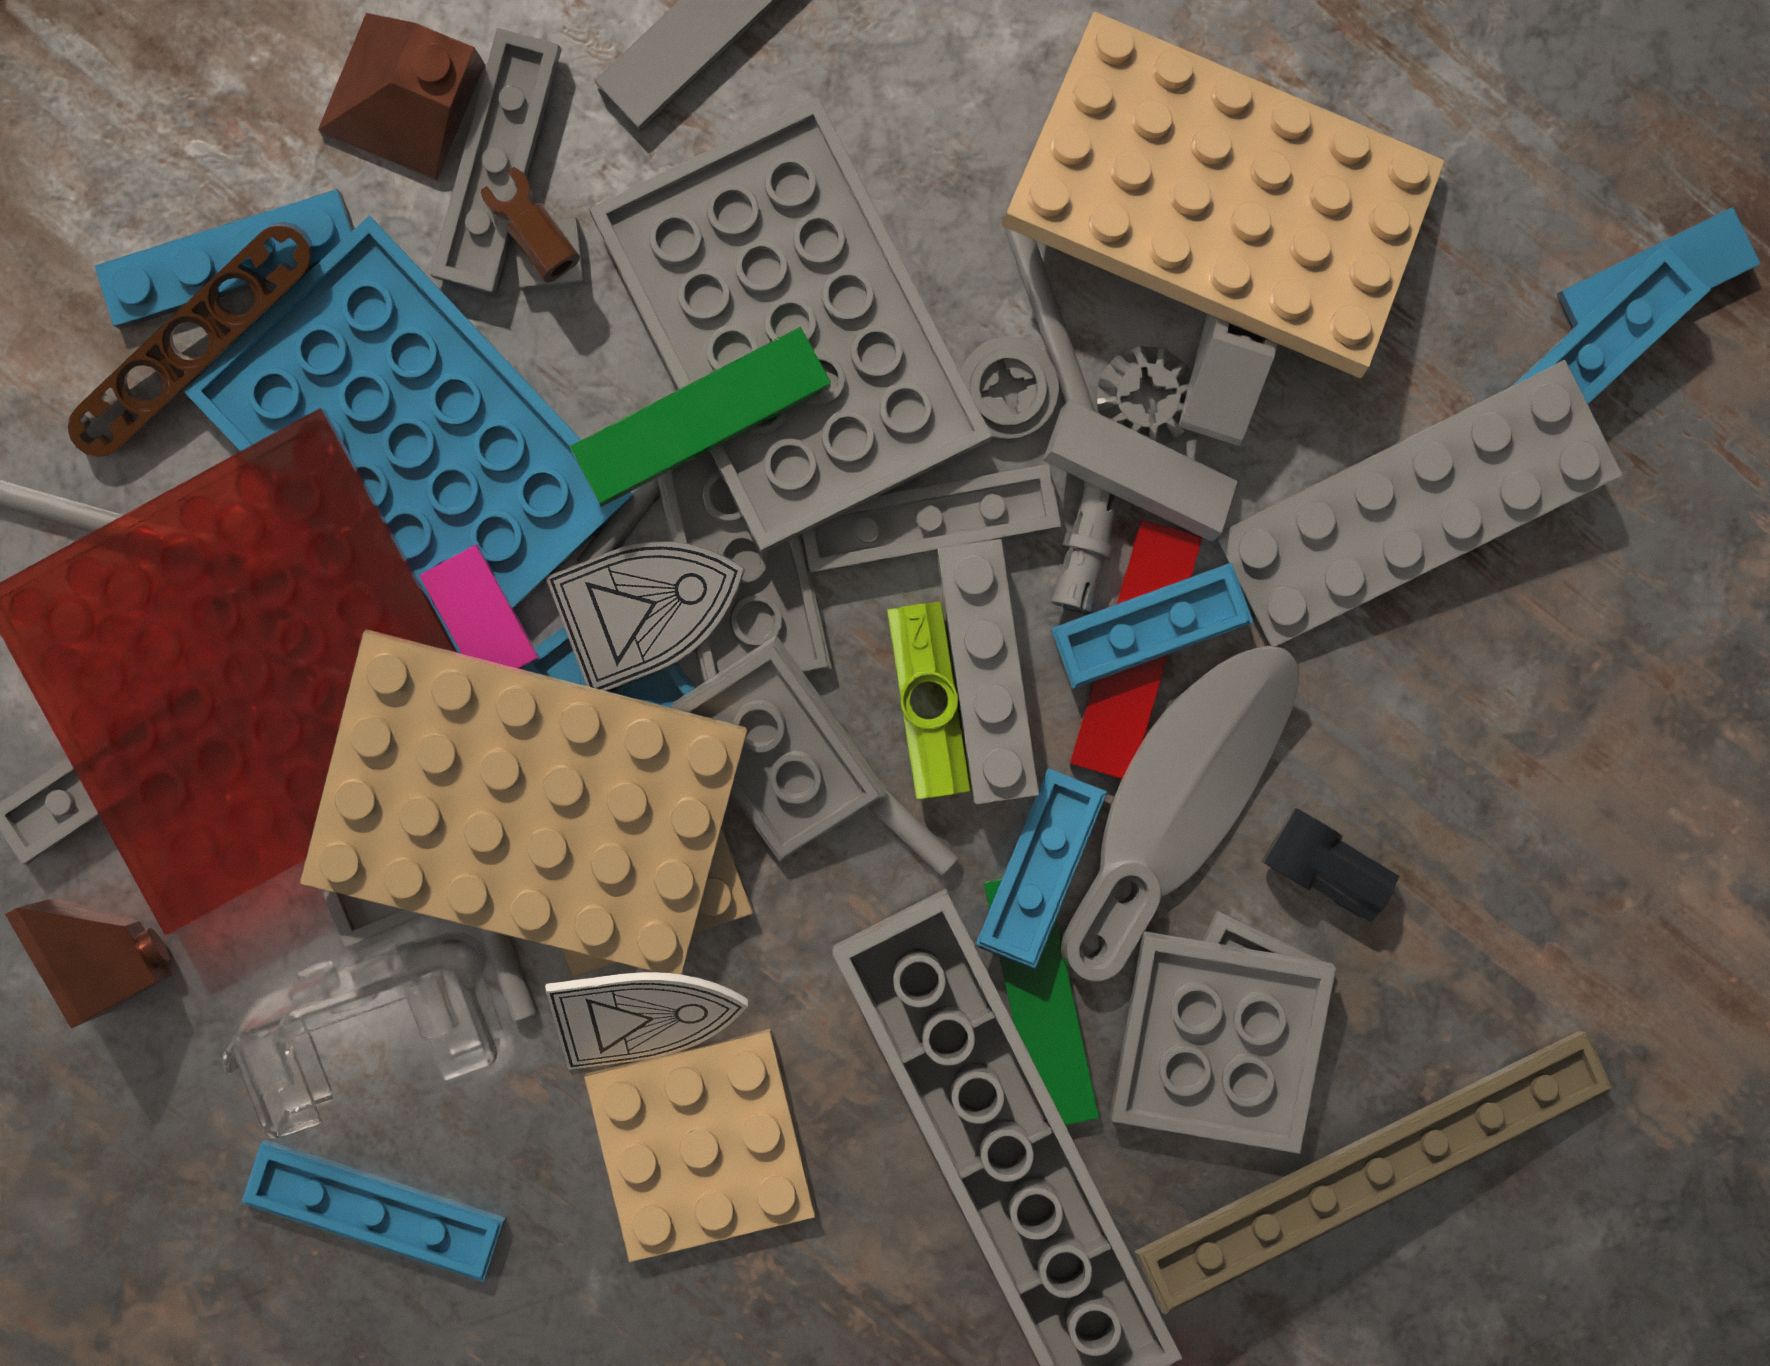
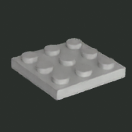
M1143 931L1110 1111L1111 1122L1300 1154L1336 968L1333 963Z

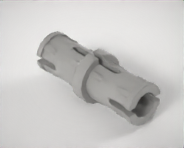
M1085 481L1072 533H1066L1062 547L1067 551L1052 603L1057 606H1062L1063 604L1065 609L1089 614L1092 611L1095 590L1104 560H1110L1114 546L1109 544L1121 498Z

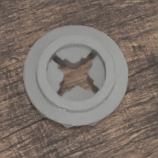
M1000 337L989 340L971 352L960 370V374L993 438H1022L1033 433L1045 424L1055 409L1059 395V381L1056 369L1047 354L1027 340L1016 337ZM1003 362L1005 371H1009L1012 380L1018 381L1023 379L1024 382L1031 380L1035 382V384L1027 386L1026 390L1017 394L1016 415H1012L1010 406H1006L1003 397L992 398V396L982 398L981 393L989 392V388L998 384V373H1000L998 363Z
M1138 346L1121 353L1107 365L1099 379L1096 391L1098 413L1162 445L1170 443L1186 430L1178 426L1191 378L1188 364L1166 348ZM1141 370L1146 371V377L1150 379L1153 388H1163L1164 391L1173 390L1174 394L1167 395L1165 399L1156 403V413L1153 414L1154 424H1150L1149 414H1145L1142 404L1121 403L1120 400L1121 398L1129 397L1130 394L1140 389V380L1143 378Z

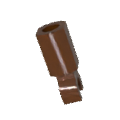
M513 167L508 172L517 186L516 195L508 201H501L486 186L481 189L483 201L493 215L500 219L510 220L507 225V231L543 281L547 283L553 282L575 267L580 260V255L544 205L541 203L532 204L534 196L532 186L523 172Z

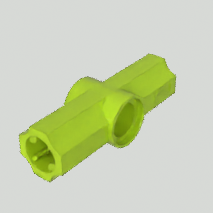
M942 601L887 609L915 798H933L971 791L958 711V695L954 685ZM926 681L939 684L947 696V705L944 711L932 719H924L917 716L910 705V695L913 689L918 684Z

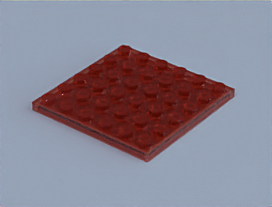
M322 408L315 410L0 582V635L165 936L178 931L306 861L363 632L366 629L458 653L326 410Z

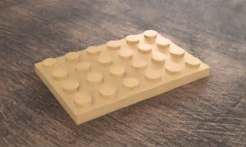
M1094 11L1001 226L1361 379L1371 364L1445 160Z
M366 629L363 632L300 884L658 973L681 975L747 729L746 727Z

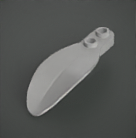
M1273 646L1259 647L1237 654L1218 664L1184 691L1168 707L1142 741L1120 782L1110 808L1102 841L1098 875L1061 938L1060 949L1065 964L1082 978L1090 981H1103L1115 976L1123 968L1141 938L1143 931H1145L1155 914L1161 898L1179 888L1194 875L1234 825L1263 775L1294 705L1299 684V666L1287 650ZM1129 880L1132 885L1130 895L1125 900L1117 901L1115 898L1116 886L1121 881ZM1091 935H1098L1100 944L1097 951L1091 955H1084L1082 946L1085 939Z

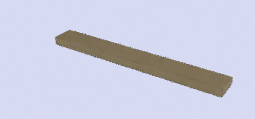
M1577 1031L1134 1251L1135 1257L1159 1310L1164 1314H1168L1612 1091L1613 1088L1588 1032Z

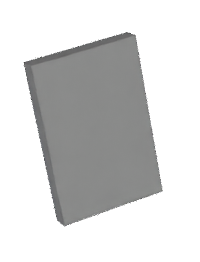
M777 635L673 702L670 707L746 727L747 733L730 794L780 862L885 796V786Z

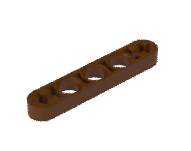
M287 222L274 223L262 230L74 409L69 417L67 428L69 437L75 447L87 455L95 457L107 456L118 450L305 273L312 262L314 253L312 241L307 233L297 225ZM271 237L279 243L290 238L298 246L292 255L298 265L294 268L285 262L278 265L266 277L267 280L277 285L270 292L260 275L244 266L242 262L247 257H250L253 265L257 268L273 251L267 243ZM227 279H240L250 285L255 297L251 310L246 313L235 314L222 306L218 293L221 284ZM192 322L205 330L208 335L209 344L204 354L197 357H189L177 350L173 342V332L179 324ZM144 365L156 370L163 382L160 396L151 400H144L135 396L129 389L127 382L128 373L132 368ZM112 388L120 403L130 411L138 414L139 417L136 420H132L126 409L109 427L110 433L114 436L112 440L104 434L93 439L85 431L91 424L85 413L89 411L93 416L99 417L111 407L117 399L107 395L106 391Z

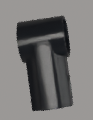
M1294 807L1261 862L1309 891L1312 887L1333 899V902L1372 923L1393 895L1400 876L1341 841L1343 836L1334 829Z

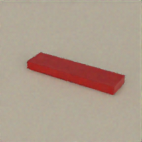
M1141 519L1115 605L1190 578L1203 537ZM1168 654L1092 682L1069 759L1070 764L1123 778L1144 739Z

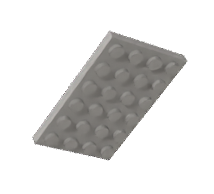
M820 98L814 99L589 208L591 217L678 389L800 326L831 381V388L710 450L761 554L991 441L992 434Z

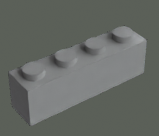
M1002 539L937 548L936 558L955 687L958 695V708L972 802L976 805L1037 796L1039 791Z

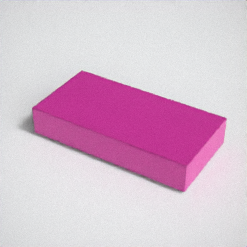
M475 544L419 575L462 654L518 669L540 658L479 545Z

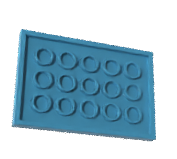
M370 215L183 390L421 644L460 654L462 653L419 577L420 574L475 544L479 545L511 606L515 610L546 580L545 577L552 575L634 497L629 492L603 507L600 506L569 447L580 441L581 438Z

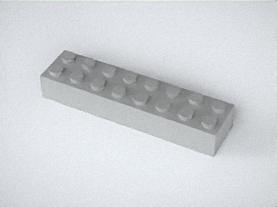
M947 889L833 945L832 954L1040 1366H1169L1183 1359Z

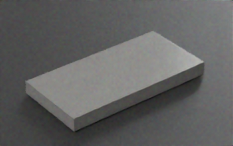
M710 451L658 477L657 481L671 542L692 544L712 550L745 568L740 588L729 611L710 637L695 650L702 683L776 635L805 675L832 669L802 534L761 554Z

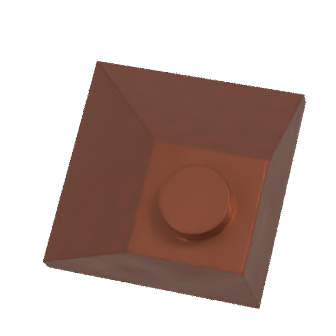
M366 13L318 131L429 178L438 180L485 63L476 48L415 22Z
M56 898L17 907L5 914L71 1029L108 1013L172 976L165 965L170 960L164 942L152 928L145 930L139 920Z

